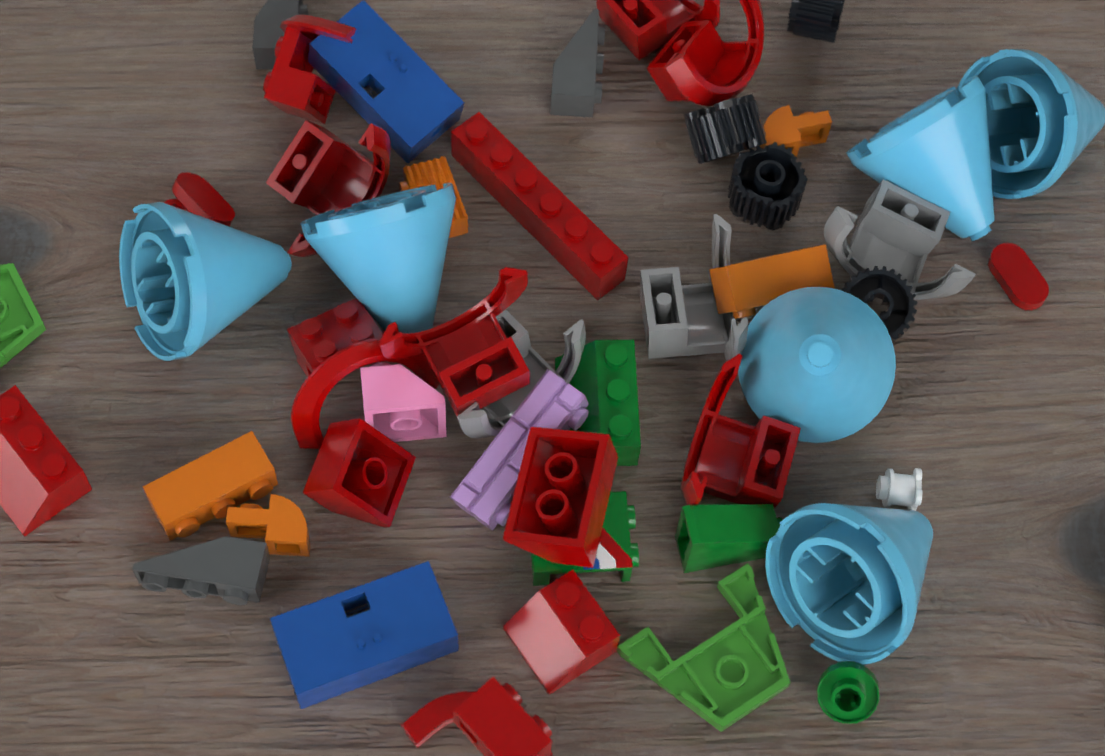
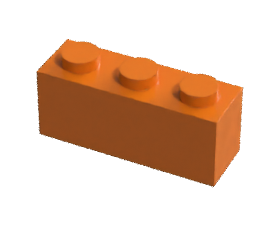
M826 244L709 269L718 314L733 312L734 319L756 315L755 307L766 305L778 296L792 290L805 287H829L835 289Z
M250 431L142 487L149 504L171 541L177 537L184 538L192 535L200 528V525L213 518L221 519L226 517L228 507H237L250 499L257 500L265 497L272 491L273 487L278 485L273 465L253 431Z

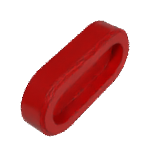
M190 172L178 174L172 186V191L189 212L230 227L235 217V211L214 187L197 174Z
M1001 243L993 249L988 259V268L1012 303L1023 310H1036L1040 308L1048 297L1049 286L1026 252L1020 246L1013 243Z

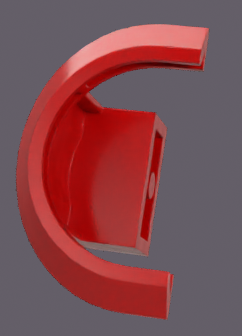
M596 0L599 17L638 60H641L667 43L684 22L711 20L716 28L720 21V0H704V6L699 5L693 0Z
M739 0L747 19L748 41L723 42L711 20L683 23L646 68L667 101H691L701 106H714L716 103L737 97L746 88L759 65L764 45L765 26L760 0Z
M295 15L281 22L280 28L285 33L276 43V61L273 70L268 72L264 80V99L285 113L325 125L336 90L316 74H312L314 68L308 62L309 43L319 35L352 44L353 40L351 37L355 34L356 28L315 16Z
M305 120L267 179L266 184L293 204L306 207L315 215L331 210L336 212L351 207L354 203L380 197L390 169V137L381 127L370 123L358 143L367 147L373 153L374 162H372L326 128ZM299 233L287 252L298 257H310L318 254L306 241L304 234Z
M510 267L499 270V281L489 295L463 314L431 329L416 333L399 332L396 322L389 324L379 341L383 356L389 359H403L424 354L456 416L460 415L475 402L482 409L529 385L530 370L512 337H506L496 319L497 315L513 304L524 292L528 285V272L523 269Z
M356 298L287 329L298 364L307 376V379L297 392L291 411V424L299 448L319 449L324 438L320 429L319 418L323 402L331 389L342 378L360 367L377 362H395L410 368L413 374L435 390L439 385L424 354L403 359H389L383 356L379 346L383 333L365 307Z
M741 354L736 355L722 365L703 406L688 451L681 480V491L686 505H698L703 493L737 504H773L774 509L783 498L801 428L765 415L761 417L756 426H752L719 414L726 394L737 376L743 356Z
M494 676L475 692H455L430 701L401 724L402 729L417 748L443 727L455 723L483 756H553L551 750L552 740L550 738L552 731L548 725L536 714L530 717L520 706L523 700L518 692L507 682L501 685Z

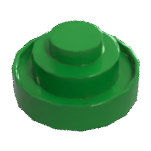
M840 661L829 666L821 674L817 684L818 703L822 711L832 720L843 724L858 723L868 719L876 711L880 700L879 683L874 673L865 665L854 661Z

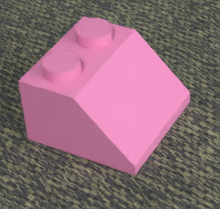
M379 362L369 367L360 368L365 422L394 442L446 437L444 395L401 364L391 365L390 363Z

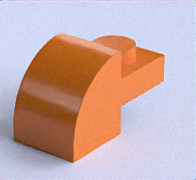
M790 105L780 107L767 118L764 124L767 143L759 146L764 149L765 145H773L774 142H777L778 146L784 144L786 149L792 148L791 152L797 157L800 147L826 143L832 125L828 110L816 113L809 111L793 117Z
M271 494L269 509H263L262 506L251 503L227 508L226 525L230 537L265 539L269 554L310 557L311 543L306 519L300 508L291 500L280 495Z

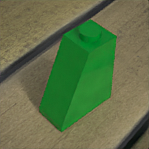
M773 504L683 506L675 533V540L684 573L765 558L769 539L776 535L781 526L779 523L783 519L781 517L776 518Z

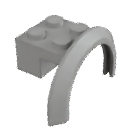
M884 179L866 201L849 246L847 235L853 229L854 222L858 217L857 215L836 206L825 223L824 239L827 247L847 273L856 277L859 271L864 274L866 268H869L871 271L875 266H878L879 270H882L883 266L887 268V271L895 269L894 274L898 275L900 273L902 275L901 280L907 279L906 285L913 287L910 293L916 295L913 300L935 299L954 295L964 289L976 275L954 264L943 277L931 282L918 283L927 255L940 242L950 212Z
M713 214L712 268L730 265L731 225L717 214ZM679 267L640 270V302L648 359L724 353L726 361L742 353L747 341L748 319L743 318L736 325L733 312L718 314L712 283L681 285Z
M506 309L497 315L496 319L507 338L512 337L530 370V384L485 406L481 410L479 404L475 402L457 416L461 430L468 437L475 439L497 436L547 369L562 378L566 383H569L578 368L585 345L586 331L582 319L563 333L565 352L555 372L531 347L528 331Z

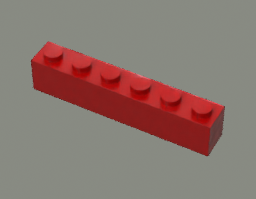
M477 112L451 131V156L597 301L625 280L629 257L480 112Z

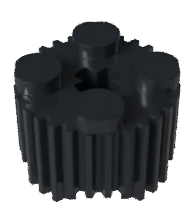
M792 0L787 31L793 32V35L834 43L841 20L844 0Z
M753 94L736 99H728L714 104L713 107L684 114L687 131L699 164L767 143L765 130Z
M774 142L773 145H765L764 149L757 146L756 150L751 148L748 152L739 153L738 158L735 160L728 188L729 208L734 216L743 217L744 222L749 220L750 225L757 223V226L761 227L763 224L769 230L782 228L785 220L790 221L791 216H795L796 211L799 209L808 178L804 175L805 169L801 168L802 163L796 162L797 157L791 152L792 148L786 149L784 144L778 146L777 142Z
M875 266L870 271L869 268H866L864 274L859 271L856 277L852 276L850 281L845 283L841 291L847 292L867 304H871L874 298L882 299L881 305L887 306V312L882 311L879 317L886 326L893 343L904 335V332L910 328L909 325L915 319L914 315L917 313V310L914 308L917 305V301L913 299L916 295L910 293L913 287L906 285L907 279L901 280L902 275L900 273L898 275L894 274L895 269L887 271V268L883 266L882 270H879L878 266Z

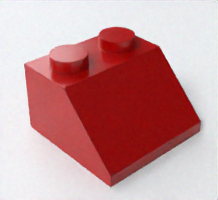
M361 418L332 422L329 424L302 493L331 512L389 528L416 457Z
M573 569L540 589L503 626L504 631L548 695L617 652L621 636Z

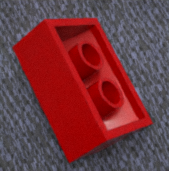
M14 385L0 395V506L25 537L90 492L92 487L80 465L18 387Z
M530 427L503 534L505 542L552 563L594 567L618 461V455L609 434Z

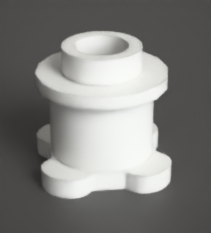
M888 468L884 476H878L876 498L882 500L884 508H889L891 505L907 506V510L916 511L918 505H921L923 494L921 468H914L913 475L894 473L893 469Z

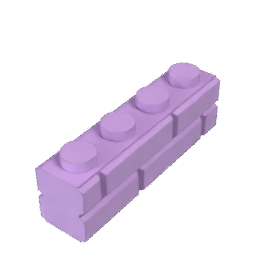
M547 369L450 496L452 500L493 531L497 524L504 526L511 507L530 427L570 430L572 428L577 430L589 413L585 409L588 406L586 396Z

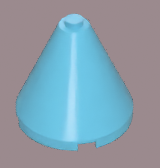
M1005 49L999 50V52L989 57L980 58L967 70L956 89L961 94L959 89L966 85L964 81L978 75L985 87L993 196L998 198H1024L1034 196L1048 189L1059 179L1105 124V107L1101 101L1046 57L1031 50Z
M978 75L964 81L966 85L959 89L961 94L957 92L954 86L879 129V132L869 139L870 142L864 139L846 152L853 166L878 183H881L884 179L949 211L950 215L945 228L962 239L970 237L972 241L991 232L992 230L989 225L995 221L985 87Z
M444 183V188L437 190L434 184L354 203L351 207L336 212L331 210L301 222L306 241L384 331L393 322H396L399 332L416 333L433 328L456 202L452 183Z
M163 202L140 204L133 208V212L138 213L134 220L125 221L121 233L119 267L126 307H137L143 325L135 326L136 333L150 353L164 361L182 359L192 355L284 282L292 267L290 255L279 244Z
M805 287L778 296L755 315L748 325L746 346L741 353L743 356L738 370L742 392L750 408L759 419L765 415L800 427L798 441L825 443L856 433L878 415L892 390L896 361L894 346L886 326L875 311L866 303L838 289Z
M831 503L807 505L783 519L779 523L781 526L776 535L769 539L766 549L765 567L768 585L774 602L791 629L799 624L815 640L810 644V647L822 655L839 662L854 661L862 665L871 664L886 658L900 647L909 636L915 621L933 539V528L929 520L923 514L914 510Z

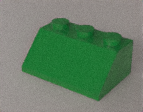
M634 339L594 340L584 345L578 368L569 382L570 385L586 396L588 406L585 409L589 413L577 430L572 428L570 430L609 434L618 455L616 466H637L641 450ZM563 355L555 358V372L562 361Z

